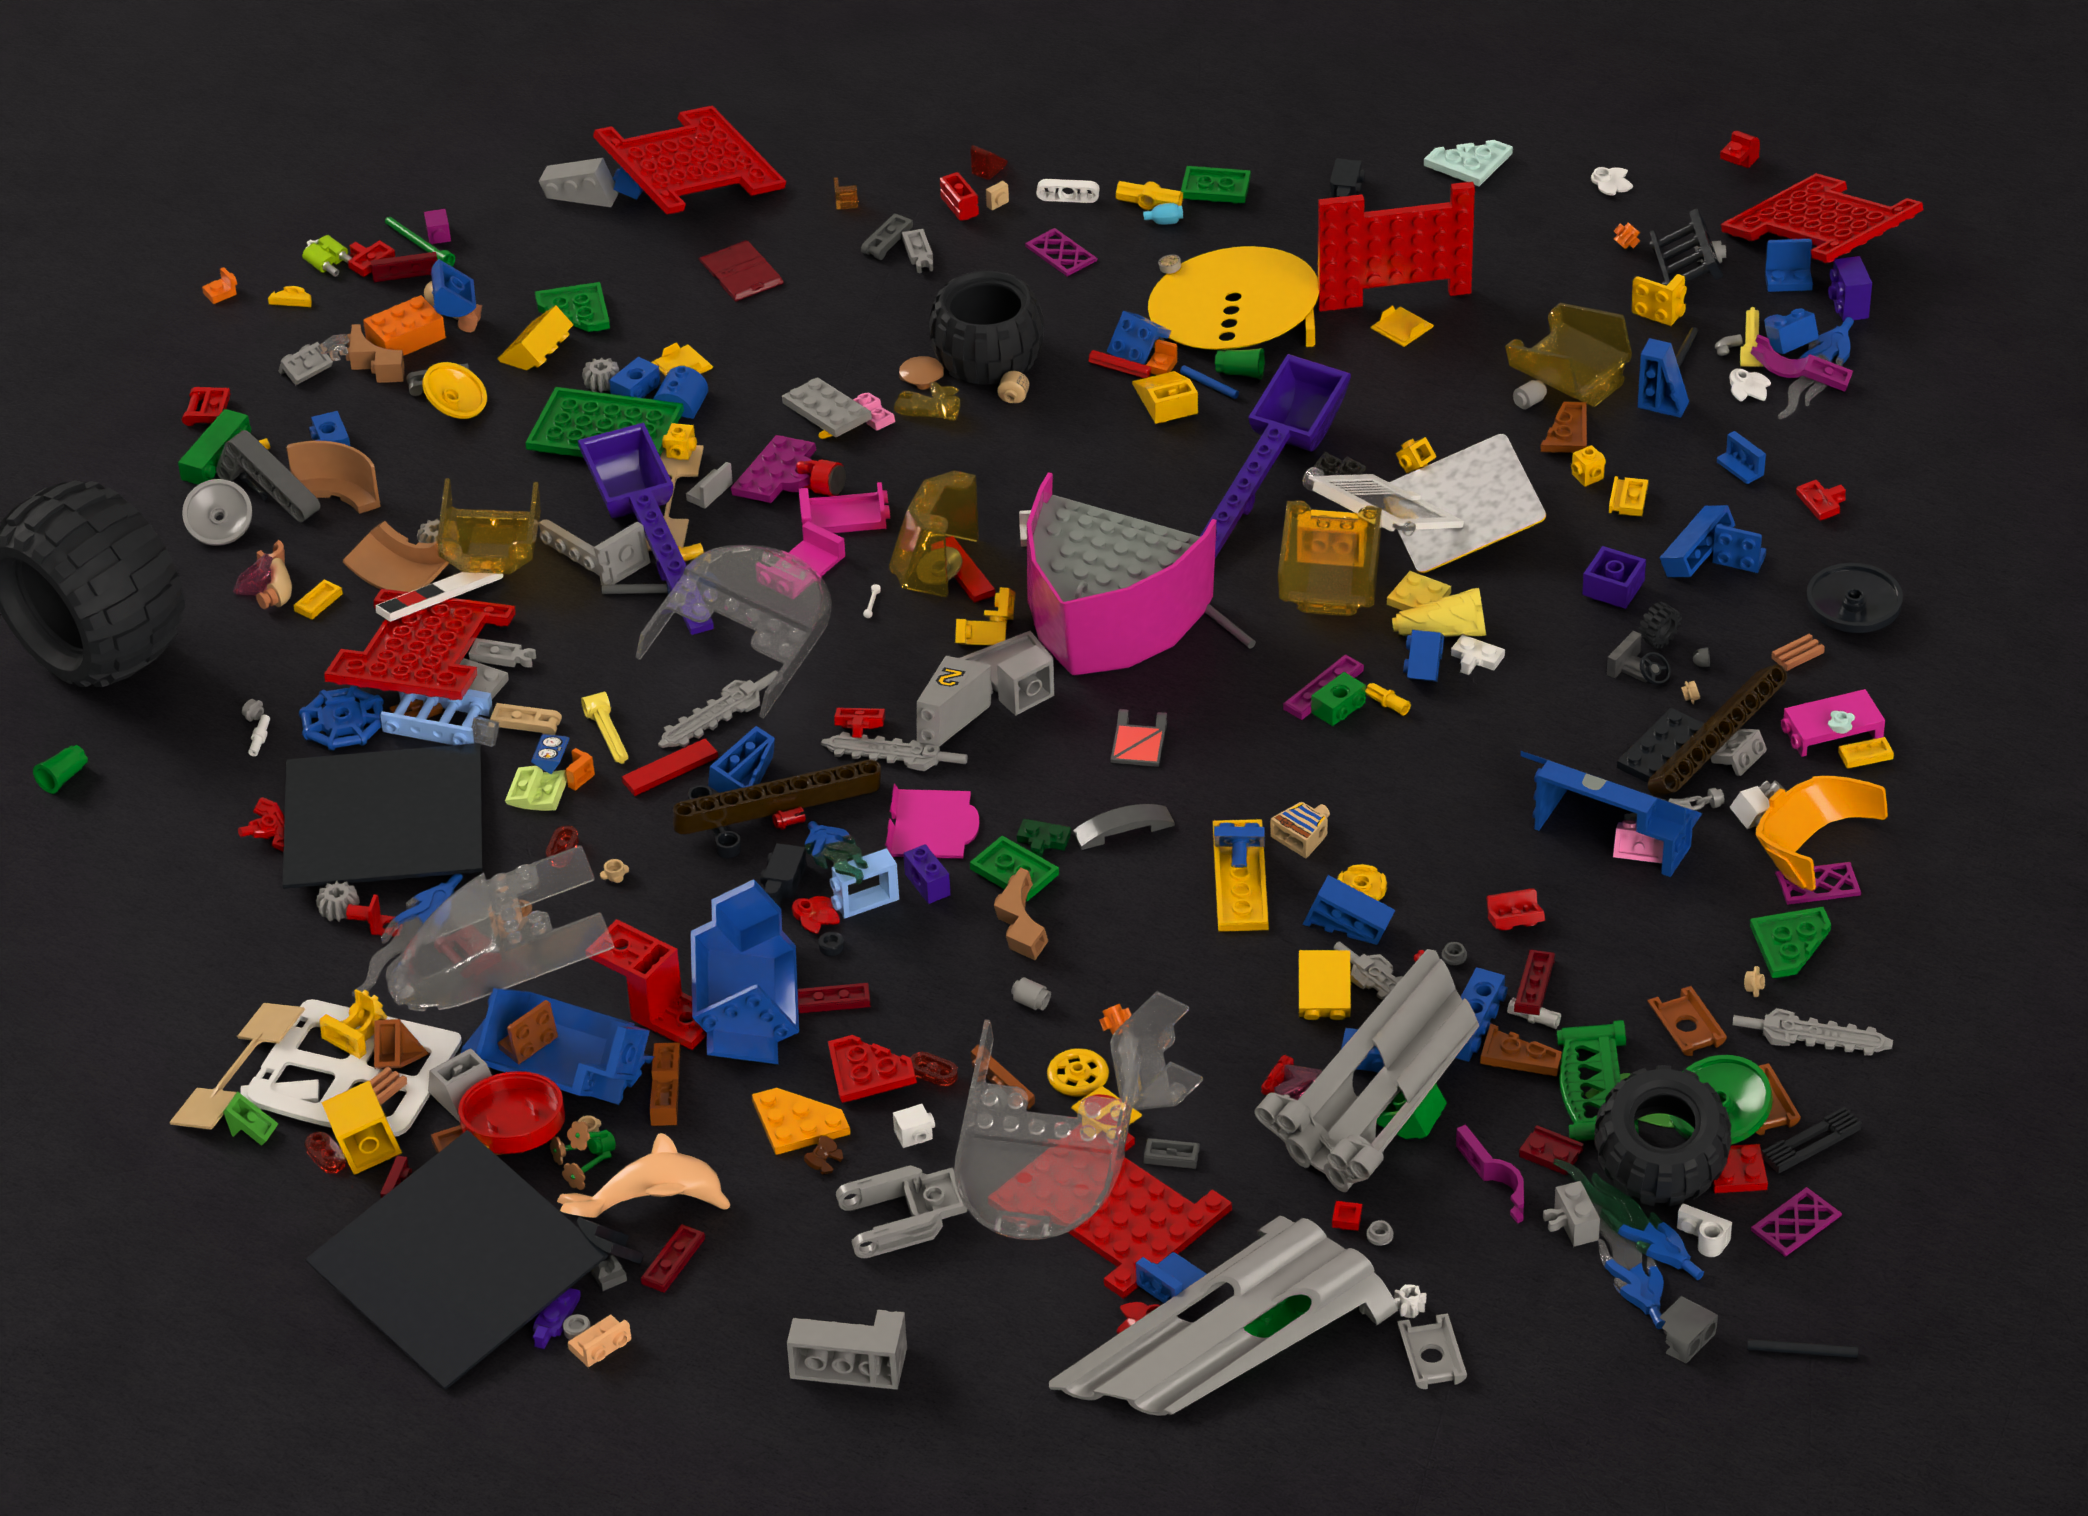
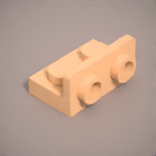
M609 1315L568 1341V1348L587 1367H590L631 1340L630 1325L626 1320L619 1322L612 1315Z

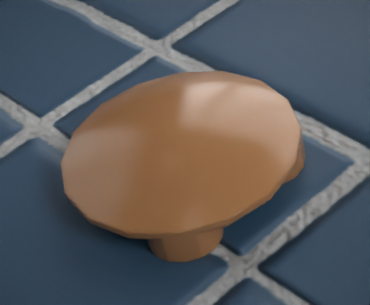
M928 356L910 358L900 366L899 370L900 380L917 385L919 389H928L930 384L939 380L944 375L942 364L937 359Z

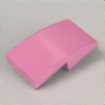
M862 393L853 399L871 411L872 419L866 423L876 431L895 422L894 414L882 408L880 399L874 395Z

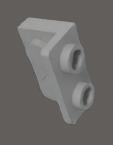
M316 342L312 345L307 344L303 346L299 352L293 355L288 354L283 357L278 371L281 375L286 373L296 386L331 367L333 361L321 345Z
M1739 729L1711 757L1712 763L1732 764L1735 775H1743L1767 750L1760 730Z

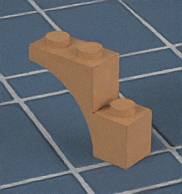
M361 324L352 325L351 334H347L348 348H346V360L350 361L351 370L371 369L372 374H376L377 383L404 382L405 365L403 351L385 349L372 344L362 334Z
M1020 867L1017 873L1010 877L1003 893L999 894L995 899L994 908L999 920L1011 924L1006 932L1009 948L1036 960L1048 943L1045 928L1034 922L1025 911L1026 898L1033 884L1029 871Z

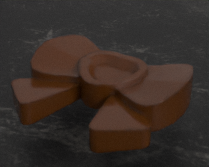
M820 1136L817 1147L813 1152L805 1154L804 1161L809 1167L820 1170L821 1174H829L834 1169L826 1162L827 1158L830 1157L841 1162L843 1154L841 1149H837L836 1143L831 1138Z

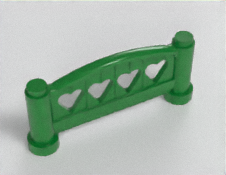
M1624 1020L1613 1021V1024L1568 1027L1557 1030L1558 1046L1563 1045L1564 1047L1559 1071L1560 1089L1567 1112L1574 1123L1568 1125L1569 1138L1578 1142L1595 1141L1597 1115L1593 1118H1586L1584 1116L1586 1110L1583 1107L1590 1105L1600 1109L1603 1103H1605L1608 1093L1621 1081L1616 1046H1626ZM1585 1049L1596 1053V1055L1585 1061H1578L1579 1054L1576 1050ZM1582 1067L1599 1072L1588 1080H1581L1579 1078L1581 1076L1579 1069ZM1588 1086L1602 1092L1590 1099L1582 1098L1584 1091L1581 1088ZM1637 1119V1120L1634 1121V1125H1635V1129H1636V1131H1637V1133H1638V1135H1639L1638 1119Z

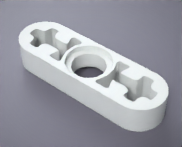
M1043 179L1038 183L1036 194L1043 201L1093 203L1099 197L1100 188L1093 181ZM1071 188L1074 192L1066 194L1062 189Z

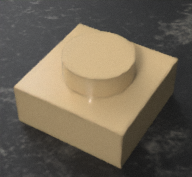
M1004 181L986 189V203L989 209L994 210L1009 202L1008 184Z

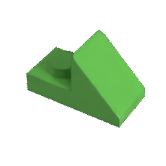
M239 1092L234 1095L223 1111L233 1137L240 1130H243L261 1146L268 1140L278 1125L276 1121Z

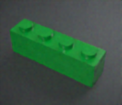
M224 409L179 460L178 466L181 480L199 485L214 478L225 443L243 430L251 433L248 415Z

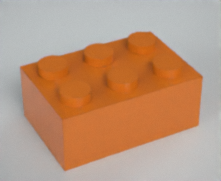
M422 295L363 319L366 339L369 342L385 349L402 350L403 356L446 338L443 317L435 311L433 306Z

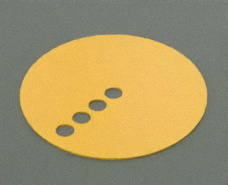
M1256 246L1220 249L1189 259L1181 264V268L1177 272L1166 274L1156 284L1148 301L1149 317L1151 321L1171 330L1169 339L1186 346L1213 350L1247 347L1278 337L1303 321L1317 302L1319 296L1318 278L1314 270L1305 261L1282 250ZM1232 293L1241 295V298L1237 301L1230 302L1225 299L1227 295ZM1230 306L1239 308V311L1232 315L1223 312L1225 308ZM1228 319L1237 321V324L1231 328L1221 326L1222 322ZM1230 332L1235 334V337L1229 341L1219 339V336L1223 333Z

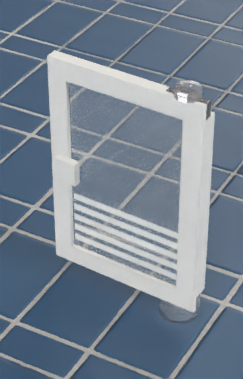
M1311 467L1303 477V486L1308 490L1317 492L1389 531H1394L1395 529L1402 530L1403 534L1411 536L1415 530L1463 528V520L1420 499L1421 495L1413 491H1405L1373 474L1324 476L1322 470L1317 467Z

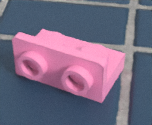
M1634 820L1618 822L1613 857L1662 863L1663 841L1636 832L1637 822Z

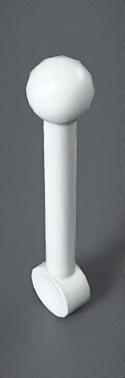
M877 584L871 586L872 595L867 609L863 612L865 618L872 617L873 613L871 610L876 595L881 592V588Z

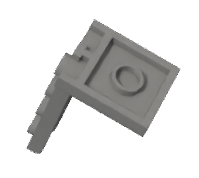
M547 519L539 522L540 538L543 543L548 544L559 553H563L574 562H578L586 569L598 574L601 585L616 584L650 563L644 527L639 522L632 524L595 547Z

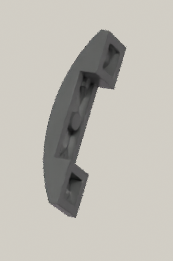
M1137 804L1120 807L1095 816L1074 829L1073 834L1081 850L1105 844L1106 836L1149 826L1151 832L1175 826V822L1166 806Z

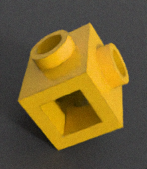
M671 423L667 435H664L662 440V446L666 448L667 458L689 460L692 451H695L697 446L694 425Z
M1426 437L1414 441L1413 438L1401 445L1403 449L1395 453L1399 459V464L1406 473L1427 466L1428 462L1437 457Z
M1592 445L1574 452L1571 464L1572 475L1584 487L1604 479V466L1606 464L1604 455Z

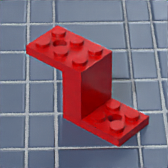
M616 919L585 949L586 957L626 976L631 1020L691 1050L707 1036L703 1028L692 1018V997L682 992L677 948ZM625 946L627 947V948L622 949V950L616 949V948H623V947H625ZM690 1019L692 1020V1021L689 1022V1023H683V1022H681V1021H687V1020H690Z

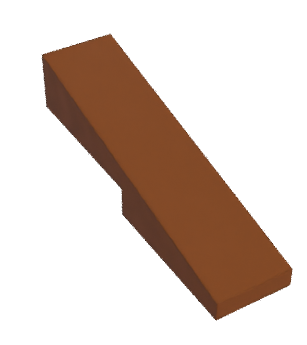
M654 1043L653 1056L655 1057L652 1062L650 1100L651 1126L677 1125L680 1043Z

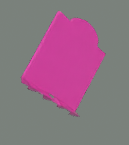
M894 783L890 812L892 819H896V825L889 819L888 835L885 843L891 856L904 857V852L926 844L936 858H964L965 845L970 844L975 839L979 830L978 811L974 806L970 805L971 791L898 789Z

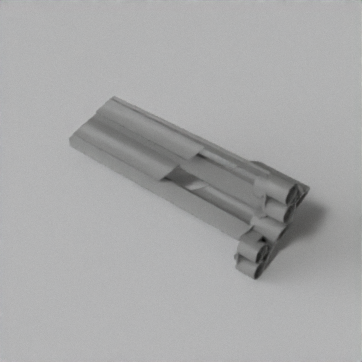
M1427 949L1298 1100L1292 1099L1286 1094L1283 1096L1277 1093H1269L1254 1111L1256 1118L1286 1143L1289 1154L1300 1166L1308 1168L1312 1165L1325 1173L1333 1186L1342 1192H1347L1354 1183L1368 1179L1384 1159L1382 1153L1479 1027L1473 1009L1467 999H1461L1455 989L1453 979L1446 964L1439 958L1437 952ZM1376 1046L1382 1057L1384 1067L1358 1097L1353 1090V1073L1367 1057L1368 1052ZM1402 1090L1406 1103L1376 1137L1377 1118Z
M1278 1216L1257 1231L1258 1236H1262L1260 1239L1049 1381V1388L1051 1390H1062L1072 1397L1084 1400H1096L1103 1395L1127 1400L1133 1408L1150 1415H1171L1358 1306L1360 1312L1366 1314L1376 1326L1397 1312L1398 1306L1382 1279L1374 1273V1267L1362 1253L1352 1248L1344 1249L1327 1238L1324 1231L1309 1219L1302 1218L1297 1222H1292L1283 1216ZM1226 1282L1234 1288V1296L1194 1323L1177 1317V1315ZM1303 1294L1311 1299L1312 1304L1306 1313L1269 1338L1253 1336L1243 1328L1289 1296Z

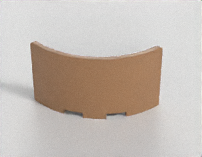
M304 441L287 445L290 472L316 498H330L331 495L338 496L341 501L351 505L359 514L380 507L374 464L361 451L351 446L331 441Z
M384 521L363 538L343 559V563L357 576L376 588L411 592L429 585L455 557L440 540L433 543L418 542L416 545L408 542V538L395 531Z

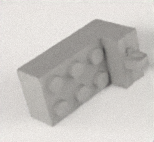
M877 1310L874 1326L793 1318L787 1340L790 1379L898 1390L907 1351L905 1312Z

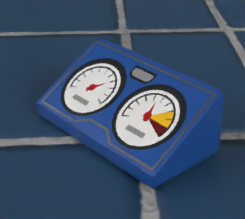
M542 734L531 763L552 774L559 765L570 738Z

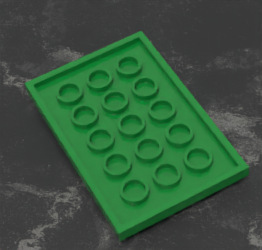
M555 387L525 442L526 450L584 458L578 446V440L644 422L659 456H661L665 449L662 446L663 436L667 435L671 423H678L684 412V407L682 403Z

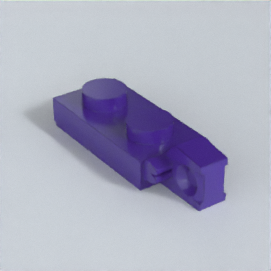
M569 1288L539 1313L533 1326V1331L535 1332L533 1335L535 1340L534 1347L545 1349L551 1336L561 1335L565 1319L572 1315L580 1300V1290Z

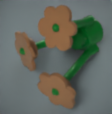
M574 1121L572 1128L567 1132V1137L571 1144L564 1145L559 1137L554 1136L551 1139L550 1149L554 1161L558 1165H563V1157L566 1156V1151L585 1150L588 1147L591 1153L599 1155L582 1168H579L575 1163L571 1165L566 1163L564 1165L565 1170L562 1172L564 1179L569 1182L572 1188L577 1187L579 1190L585 1188L584 1173L602 1160L611 1158L610 1152L614 1151L616 1142L613 1134L608 1130L588 1132L586 1122Z

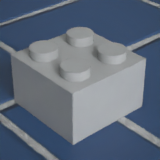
M1037 645L997 664L999 701L1014 715H1018L1054 696L1053 659Z

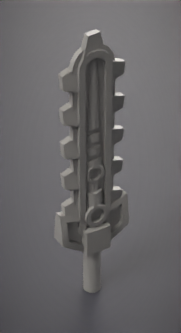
M775 670L755 683L751 680L747 682L734 680L722 689L721 698L718 700H708V706L705 708L693 709V715L690 717L683 716L678 718L679 723L677 725L664 727L665 732L658 746L661 748L668 746L686 747L690 743L689 739L692 737L699 739L704 735L703 731L707 728L714 730L718 726L717 722L720 720H730L733 712L738 711L742 713L744 710L748 712L760 706L759 691L780 679L779 673Z
M842 732L840 735L832 736L829 739H823L821 742L822 746L834 752L835 757L850 754L852 759L866 756L869 757V760L874 761L878 758L887 759V763H894L896 760L904 761L908 768L926 771L932 766H937L939 761L966 764L968 759L967 754L941 752L940 746L921 743L916 740H912L910 743H902V739L898 738L892 741H885V737L877 736L875 739H868L867 735L864 734L862 738L851 737L850 733Z
M1337 942L1334 946V950H1350L1341 942ZM1350 950V963L1353 964L1350 981L1362 989L1365 987L1367 989H1376L1378 991L1377 997L1385 999L1403 976H1393V965L1381 954L1370 956L1363 954L1359 957Z
M1776 1008L1770 1014H1766L1765 1020L1737 1015L1733 1017L1732 1025L1763 1030V1036L1767 1038L1771 1045L1790 1046V1043H1795L1796 1040L1805 1041L1806 1046H1814L1816 1043L1824 1044L1825 1049H1834L1835 1046L1844 1047L1845 1052H1853L1854 1049L1863 1050L1864 1055H1873L1874 1052L1892 1049L1893 1040L1876 1032V1028L1868 1026L1866 1030H1860L1853 1024H1848L1847 1027H1840L1834 1021H1829L1828 1024L1818 1023V1019L1811 1017L1808 1021H1801L1798 1016H1795V1013Z

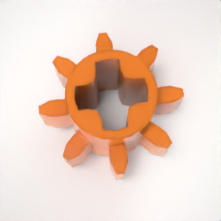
M1620 223L1614 230L1617 234L1614 240L1624 249H1627L1629 245L1634 249L1640 242L1637 238L1640 232L1630 223H1627L1625 226Z
M1117 1004L1102 1011L1104 1018L1099 1021L1103 1031L1110 1029L1113 1035L1130 1028L1127 1021L1133 1019L1129 1008L1122 1010L1121 1005Z

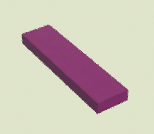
M1345 654L1284 702L1283 710L1303 720L1311 713L1312 694L1343 672L1354 678L1364 671V665Z

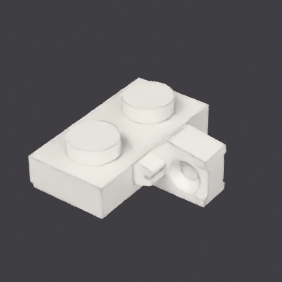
M1461 635L1451 648V656L1461 659L1460 672L1469 675L1476 665L1495 670L1505 656V649Z

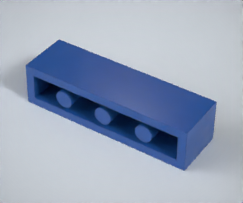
M1728 505L1704 506L1659 557L1667 577H1691L1714 549L1716 525L1719 524L1732 528L1735 526Z

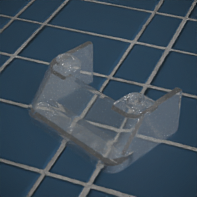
M1158 991L1115 1031L1110 1042L1119 1097L1135 1110L1176 1106L1203 1081V1076L1171 1061L1167 1065L1165 1064L1163 1052L1171 1047L1175 1041L1173 1025L1189 1011V1006Z

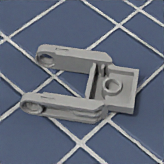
M910 1165L840 1186L836 1191V1197L840 1208L843 1210L852 1211L906 1196L912 1216L874 1227L873 1230L857 1235L851 1241L856 1256L870 1258L933 1240L943 1227L942 1219L967 1212L953 1167L931 1174H924L921 1169ZM849 1194H856L854 1198L844 1199ZM868 1241H871V1242H872V1243H871L870 1245H868V1246H865V1247H861V1246H860V1245H861L862 1243H864V1242H868Z

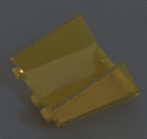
M1559 303L1551 310L1548 315L1551 333L1534 347L1526 348L1523 342L1518 339L1512 340L1505 346L1510 366L1593 407H1596L1623 385L1625 378L1622 375L1626 362H1630L1632 356L1623 315L1565 303Z
M951 471L922 482L907 509L889 564L890 571L896 574L902 588L947 597L948 576L945 535L975 542L979 538L976 475Z
M445 479L437 538L439 557L462 572L511 574L533 559L541 513L539 482L533 483L530 512L456 509L452 506L450 479Z
M1287 501L1278 568L1279 598L1285 602L1292 601L1296 603L1298 610L1304 613L1352 616L1361 607L1369 608L1374 606L1382 527V508L1365 506L1358 511V519L1351 517L1337 518L1326 515L1311 516V507L1304 501Z

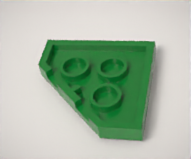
M600 282L535 291L538 312L544 314L556 305L573 323V326L587 332L610 329Z
M1824 907L1750 919L1751 930L1772 978L1798 974L1829 934L1831 922Z

